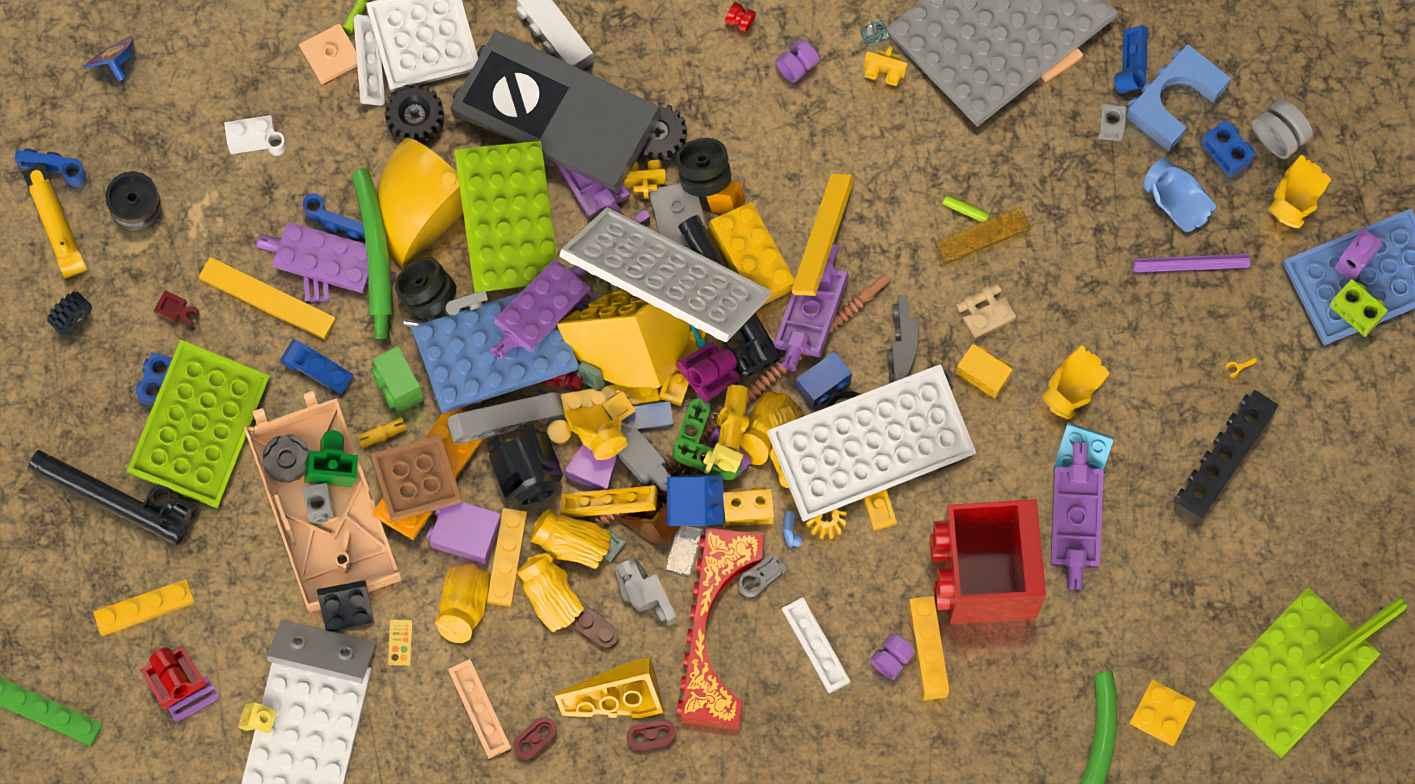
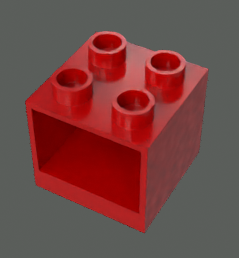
M1037 499L948 505L944 520L933 521V534H930L932 563L944 562V568L937 571L938 581H934L936 610H948L949 624L1037 619L1046 597Z

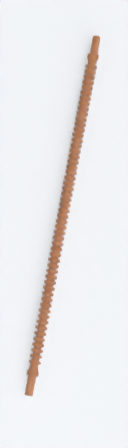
M883 274L871 286L863 288L858 297L854 296L853 301H848L847 306L843 305V310L838 309V314L835 315L829 334H833V329L838 330V325L842 326L843 321H848V316L853 317V312L857 313L858 308H863L865 302L871 301L874 295L891 281L890 278ZM801 354L799 360H802V356H803V355H804V356H807V355H806V354ZM784 357L781 358V362H776V367L771 366V371L766 370V375H761L760 380L756 379V384H750L751 388L747 389L749 393L747 404L751 403V399L755 400L756 395H761V390L766 391V386L771 387V382H776L777 377L781 378V373H787V370L781 366ZM717 414L714 415V419H709V424H705L699 443L704 444V439L708 440L709 435H712L714 430L719 427L717 424ZM683 447L681 449V454L685 455L687 453V448ZM668 454L665 463L667 469L672 471V466H678V461L673 458V454ZM636 481V486L631 485L630 488H631V487L651 486V484H649V485H644V484H641V482ZM620 513L599 515L598 518H593L594 521L592 523L604 529V524H609V520H614V516L620 515ZM553 558L552 562L557 565L562 560Z

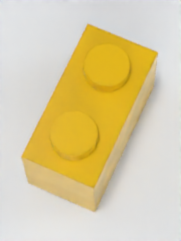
M972 344L958 364L955 374L996 399L1011 377L1013 369L1010 368L1011 366L1007 361L1001 358L996 359L990 355L989 350L980 345L977 347Z

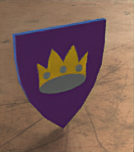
M129 36L103 50L88 61L84 68L108 63L117 80H123L126 78V75L120 65L131 57L128 50L133 44V37Z

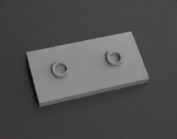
M681 183L657 188V191H649L659 234L691 249L678 226L688 218L698 215L703 223L702 225L707 230L699 197L684 191Z
M281 620L268 652L267 661L362 684L373 656L376 642Z

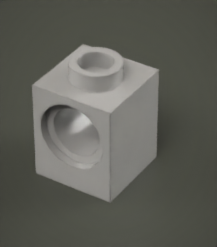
M1118 103L1102 104L1098 139L1122 140L1126 106H1120ZM1107 118H1115L1117 123H1110L1107 121Z
M327 483L303 487L306 513L311 523L321 524L335 518L331 491ZM324 502L321 508H314L316 503Z

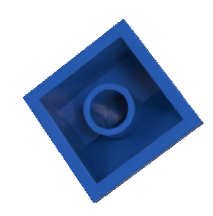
M699 473L667 477L668 526L723 524V475Z

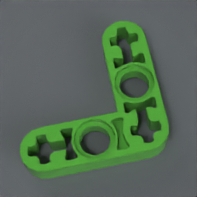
M698 398L692 400L688 406L672 454L673 458L679 463L704 472L707 465L701 461L700 456L707 454L708 450L714 451V449L699 444L710 412V406L707 402L704 403L702 399ZM697 407L701 408L698 420L693 419ZM693 426L698 433L695 436H690L685 432V428ZM683 447L687 448V453L685 455L681 454V449ZM695 451H697L698 453L696 458L692 459ZM713 463L709 474L723 475V479L733 480L741 470V463L736 473L724 471L720 467L717 468L715 467L716 464Z

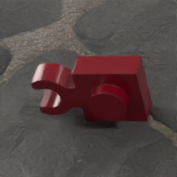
M166 290L154 309L156 314L174 323L180 317L187 326L191 327L194 323L187 318L188 315L195 314L199 316L200 314L199 310L193 306L185 307L187 304L185 299Z
M568 373L545 380V384L550 387L558 388L559 386L565 388L566 386L573 391H581L584 384L582 383L583 378L571 376Z

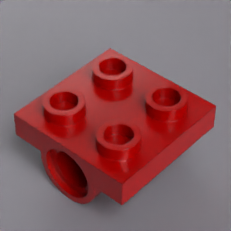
M183 645L173 651L167 647L158 649L151 655L149 659L150 664L140 669L163 710L207 685Z

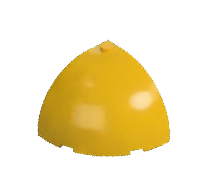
M404 138L388 158L376 191L385 227L388 253L402 270L415 261L463 214L458 173L422 143L411 138Z
M623 289L588 303V309L582 312L576 310L557 324L565 343L572 347L575 357L581 363L585 361L601 370L604 380L625 387L650 386L651 388L662 386L664 381L676 370V364L682 360L686 350L690 327L688 322L674 317L672 314L653 306L639 297L633 296Z

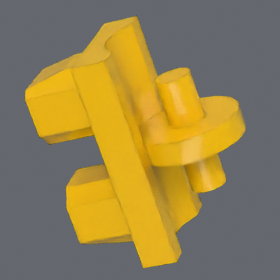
M891 45L888 46L887 51L878 49L877 54L867 51L864 62L865 77L876 79L878 72L882 71L887 73L885 82L897 86L901 77L904 78L907 63L899 61L901 55L892 53L894 46Z
M660 160L648 161V170L639 171L638 162H635L623 184L626 189L634 188V193L643 192L644 199L649 198V191H657V186L666 185L665 169H662Z

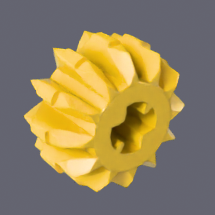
M842 507L809 519L806 525L807 527H813L811 530L813 535L820 532V539H824L825 534H828V537L833 539L834 532L841 535V527H846L847 521L843 519L847 516L846 511H840ZM825 515V518H827L828 515L831 517V521L828 522L826 520V522H823L822 517Z

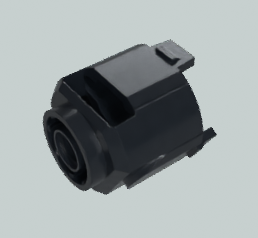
M532 422L529 424L532 434L518 437L504 444L501 443L497 435L486 443L490 454L489 459L504 497L517 501L520 506L534 504L554 495L558 491L556 485L560 483L563 477L556 453L542 422Z

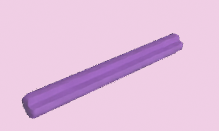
M1249 254L1135 258L1133 260L1134 272L1250 267Z

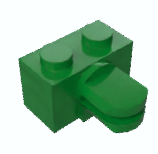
M329 430L325 432L320 440V451H309L305 460L304 483H327V485L353 487L357 479L358 455L343 454L344 437L339 431Z

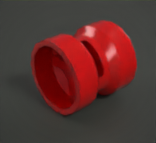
M734 2L726 15L725 22L730 25H738L739 30L746 33L755 19L756 12L751 9L745 11L741 4Z

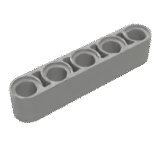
M553 392L455 414L447 419V424L453 443L460 444L530 428L529 424L532 422H542L543 425L552 423L555 420L563 419L565 414L558 393Z

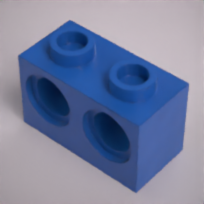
M1226 119L1204 134L1201 141L1204 148L1229 178L1251 164L1255 157L1252 145L1247 141L1245 142L1241 138L1237 127L1234 124H1230ZM1217 136H1225L1228 141L1222 142ZM1238 153L1243 159H1235L1232 154Z
M151 352L150 358L145 360L143 365V373L145 374L143 380L138 382L135 392L141 404L153 406L157 395L150 396L148 392L152 388L160 389L173 357ZM157 367H167L165 372L161 374L155 373Z

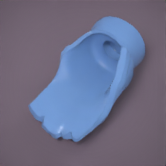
M1167 157L1160 158L1147 172L1143 187L1147 192L1152 190L1156 203L1164 209L1183 231L1190 232L1196 227H1201L1208 221V216L1212 215V211L1216 210L1217 205L1208 196L1195 177L1182 167L1174 166Z

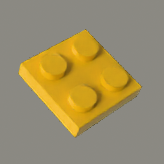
M1152 679L1129 724L1174 746L1196 702Z

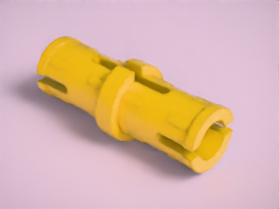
M402 417L384 425H381V423L377 424L376 428L358 434L357 437L362 449L380 441L386 442L388 441L387 438L404 431L406 432L407 429Z

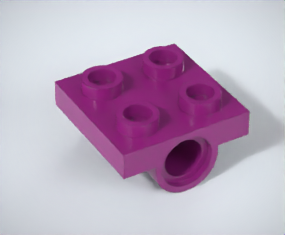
M713 341L676 364V367L704 403L741 380V377L735 371L737 361L734 354L727 348L719 350Z

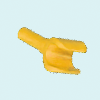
M1254 357L1239 364L1229 362L1226 365V370L1231 367L1237 369L1235 373L1230 374V378L1238 377L1241 370L1257 363V359Z

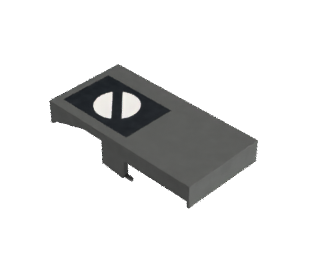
M495 29L486 46L482 45L477 55L480 56L462 88H457L452 96L455 100L450 109L454 118H459L494 131L517 143L541 141L544 164L554 167L556 163L618 194L662 116L660 107Z

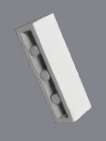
M516 0L518 15L523 20L526 18L530 23L529 28L534 36H540L544 41L542 44L548 54L553 53L556 58L581 70L593 62V52L553 0Z

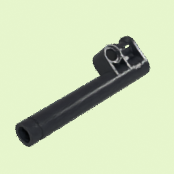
M698 215L688 218L678 226L692 251L729 269L705 226L702 225L703 223ZM756 313L730 338L735 339L739 343L737 348L729 347L727 342L724 341L721 343V348H727L734 354L737 361L736 366L741 373V380L756 374L781 359L780 353Z
M37 450L28 465L29 472L39 475V477L175 546L179 545L199 510V503L194 502L191 504L181 499L180 495L170 491L168 487L162 485L154 486L145 501L142 502L51 455L48 456L47 453L41 450ZM160 494H167V499L164 502H156V498Z

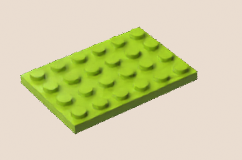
M541 141L454 150L474 292L528 286L554 259L558 261Z
M180 339L126 472L154 484L168 487L169 490L217 508L245 440L246 432L244 427H250L254 417L253 411L258 407L270 375Z
M1308 587L1209 689V692L1282 758L1381 654L1370 643L1363 640L1325 669H1319L1314 663L1316 657L1354 629Z

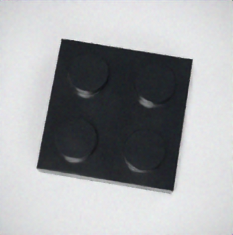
M365 580L317 589L322 617L327 631L374 623Z

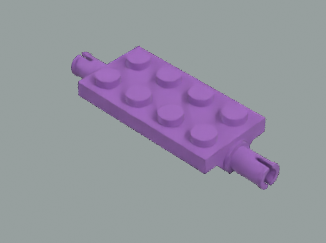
M556 164L588 219L598 215L606 207L624 215L617 205L630 197L624 184L618 194H615L613 190Z
M287 222L283 236L280 239L260 233V240H257L256 247L276 253L272 264L274 268L364 294L368 284L367 254L364 243ZM390 271V272H391V284H392V286H393L394 282H392V281H393V280L395 281L396 272Z
M834 243L816 296L794 295L793 292L791 294L774 342L777 349L787 350L784 361L781 364L786 370H789L790 366H792L791 371H796L801 354L821 357L849 278L848 272L834 267L833 263L839 251V247Z
M554 259L495 318L494 324L501 328L503 338L490 349L491 354L495 356L499 353L496 358L502 360L512 348L517 346L524 347L531 353L557 324L590 293L591 287L581 280L588 271L577 265L568 270L559 261Z
M1073 443V462L1070 467L1054 468L1051 564L1066 565L1068 567L1067 589H1074L1076 579V590L1083 589V568H1086V566L1099 567L1101 553L1104 469H1092L1087 465V443L1081 444V453L1080 443Z

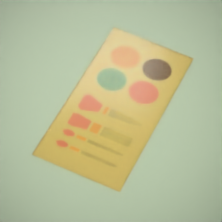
M390 620L388 665L410 666L412 620Z

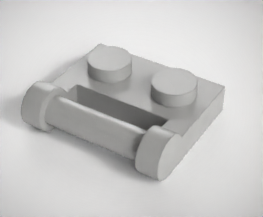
M486 291L477 292L448 302L443 311L444 316H453L460 311L467 309L472 311L484 307L488 300Z

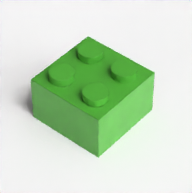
M398 346L372 359L374 368L371 370L374 374V380L379 389L384 387L382 389L385 395L384 398L390 409L395 408L399 414L423 401L420 385Z

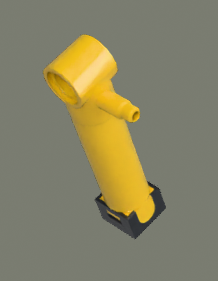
M45 164L23 171L22 174L64 279L87 271Z

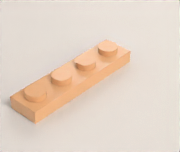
M469 659L448 669L488 759L511 749L471 660Z

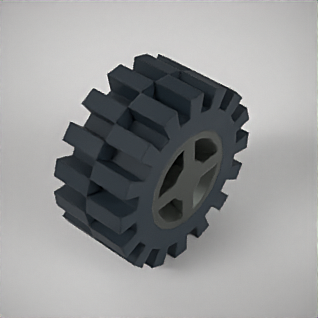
M74 291L71 295L67 294L66 298L60 299L59 304L56 303L54 305L55 308L51 309L50 314L47 316V322L60 335H68L71 333V330L75 331L76 327H80L82 325L81 322L88 318L87 315H90L92 305L78 291Z

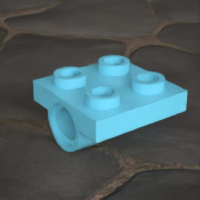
M1068 422L1053 469L1055 467H1070L1072 465L1073 443H1080V453L1081 444L1087 443V465L1092 469H1104L1114 437Z

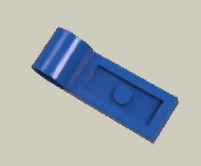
M1144 25L1124 30L1123 71L1117 73L1114 77L1115 87L1120 93L1141 89L1145 86L1148 28Z
M33 149L16 150L14 159L18 167L31 169L45 164L48 171L63 173L66 182L73 187L81 186L86 180V172L81 162L77 159L65 158L56 152L43 154ZM72 170H79L77 175H69Z
M312 193L304 198L303 208L309 220L322 224L323 228L331 233H337L338 231L346 234V237L351 240L359 241L361 239L365 241L363 223L326 211L324 200L318 194ZM313 204L320 205V208L316 211L309 210V207Z
M292 339L280 358V361L290 369L301 371L340 396L354 375L295 339Z

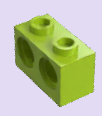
M1353 279L1345 285L1329 305L1364 337L1374 329L1388 311L1380 299L1373 298L1363 284L1355 282ZM1346 295L1355 297L1356 302L1348 301ZM1364 311H1371L1374 314V318H1368Z

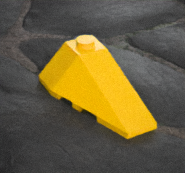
M650 657L624 663L555 693V699L562 716L592 717L594 714L608 715L609 718H617V715H632L631 718L640 719L663 713L658 679Z

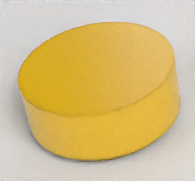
M555 420L548 426L547 433L553 444L564 445L570 440L572 432L566 421Z

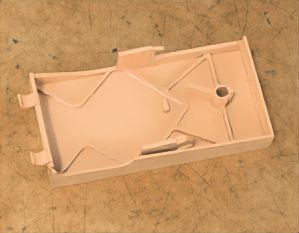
M314 391L303 394L308 408L271 421H267L264 410L261 408L253 411L257 425L254 427H244L309 613L321 609L317 589L365 580L367 590L370 592L401 581L381 521L372 516V512L376 507L359 460L357 479L353 487L328 485L331 491L335 518L321 524L310 522L306 513L303 487L318 484L304 483V476L290 483L279 482L271 478L264 468L262 457L267 443L274 437L286 434L301 438L307 444L309 451H320V440L323 434L329 430H336L344 437L343 454L357 455L337 398L318 405ZM324 502L316 503L314 508H321Z

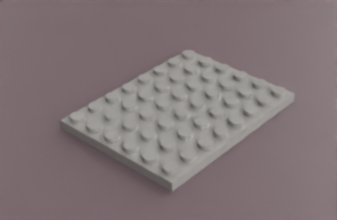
M921 0L886 28V34L978 127L1115 19L1118 12L1106 0Z

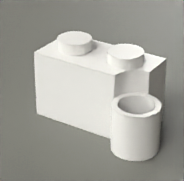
M271 115L224 122L230 154L268 149L272 155L279 156L286 150L284 136L279 132H275ZM274 141L282 142L277 147L271 146V143Z

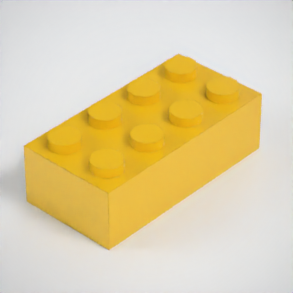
M752 202L710 220L707 231L729 269L771 290L769 299L763 305L792 292L795 279Z

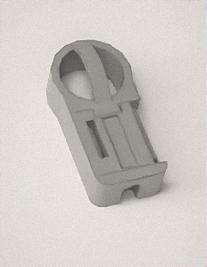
M771 554L741 575L738 583L740 593L746 597L757 596L767 587L768 583L781 575V573L784 575L786 571L785 565L783 563L779 564V558L775 554ZM744 578H755L753 582L743 587L742 581ZM759 583V588L757 590L749 591Z

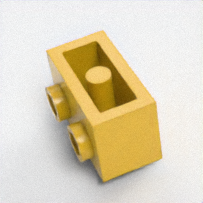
M754 487L751 491L730 489L727 493H723L725 527L773 524L774 514L771 489L766 490L765 487Z

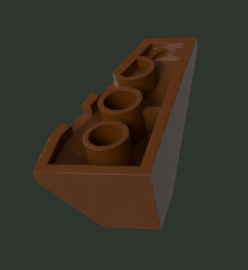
M700 456L702 462L706 456ZM681 464L670 475L680 476L704 472ZM657 487L656 510L624 513L620 519L649 542L667 544L681 526H668L667 491L664 492Z

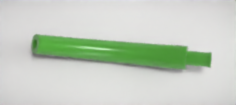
M359 168L353 172L352 180L359 202L365 236L369 285V315H374V339H390L388 315H393V303L385 227L370 171L367 168Z
M1112 671L1102 672L1094 676L1096 689L1095 732L1089 759L1079 784H1105L1109 772L1117 729V698Z

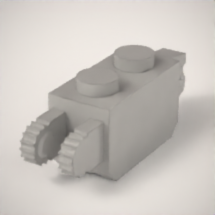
M621 421L622 433L627 438L628 445L618 453L619 458L641 484L649 485L654 482L659 489L664 492L667 491V477H670V475L667 473L666 456L659 448L655 450L651 444L653 442L645 432L641 434L636 427L631 429Z

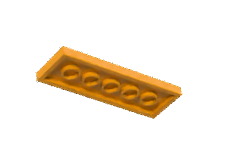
M464 407L441 414L424 438L441 435L455 480L484 439L460 444L453 443L447 419L455 414L468 412L469 410ZM382 498L372 512V516L414 540L434 511L391 522L384 499Z

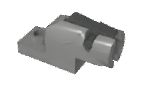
M637 558L629 559L617 565L616 576L623 601L631 602L633 607L639 612L658 605L655 610L660 621L665 620L667 627L675 624L676 615L657 574L647 577V573Z

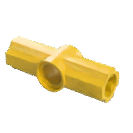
M731 385L727 388L725 406L717 418V424L721 426L718 444L739 453L741 436L749 424V417L745 415L749 393L747 392L748 388L742 385Z

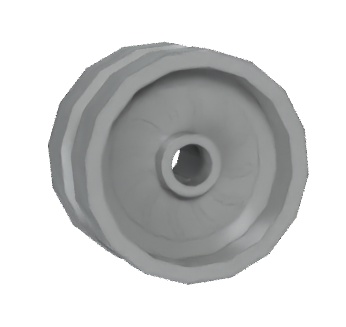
M1282 98L1275 100L1268 107L1267 112H1262L1252 123L1253 130L1262 144L1271 153L1282 159H1288L1297 151L1298 146L1304 145L1313 135L1312 128L1303 113L1295 105Z

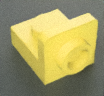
M717 443L714 451L708 450L703 463L707 467L704 473L709 474L713 463L724 471L736 473L743 454Z
M256 702L245 704L238 728L246 731L255 729L268 734L271 732L277 711Z

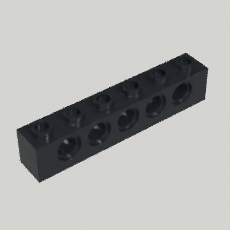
M1255 389L1250 396L1245 394L1238 405L1241 407L1239 413H1232L1226 422V425L1229 426L1226 432H1219L1213 441V444L1216 445L1213 451H1206L1200 460V463L1203 464L1200 470H1193L1187 479V482L1190 483L1187 489L1181 488L1174 498V501L1177 502L1174 510L1196 525H1199L1279 406ZM1251 414L1255 417L1256 421L1249 422L1245 419L1244 415ZM1239 433L1243 440L1236 441L1232 438L1231 434ZM1226 452L1229 454L1230 459L1223 460L1218 453ZM1206 471L1215 472L1217 478H1208L1206 475ZM1196 489L1201 490L1204 497L1197 498L1193 495L1192 491Z

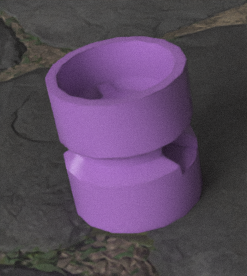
M800 38L790 46V52L785 51L775 59V62L787 79L796 82L805 74V69L810 70L820 59L813 47L807 41Z
M890 633L882 643L883 649H878L871 657L870 662L883 675L895 680L903 669L902 663H908L916 651L903 638Z

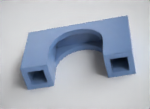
M1189 44L1183 50L1179 48L1171 57L1173 61L1168 66L1164 64L1156 74L1158 77L1154 82L1148 81L1142 89L1143 94L1139 98L1135 96L1127 105L1128 112L1126 118L1168 152L1181 140L1187 127L1163 107L1160 98L1161 92L1173 84H1186L1195 88L1214 103L1228 88L1231 81L1228 75Z

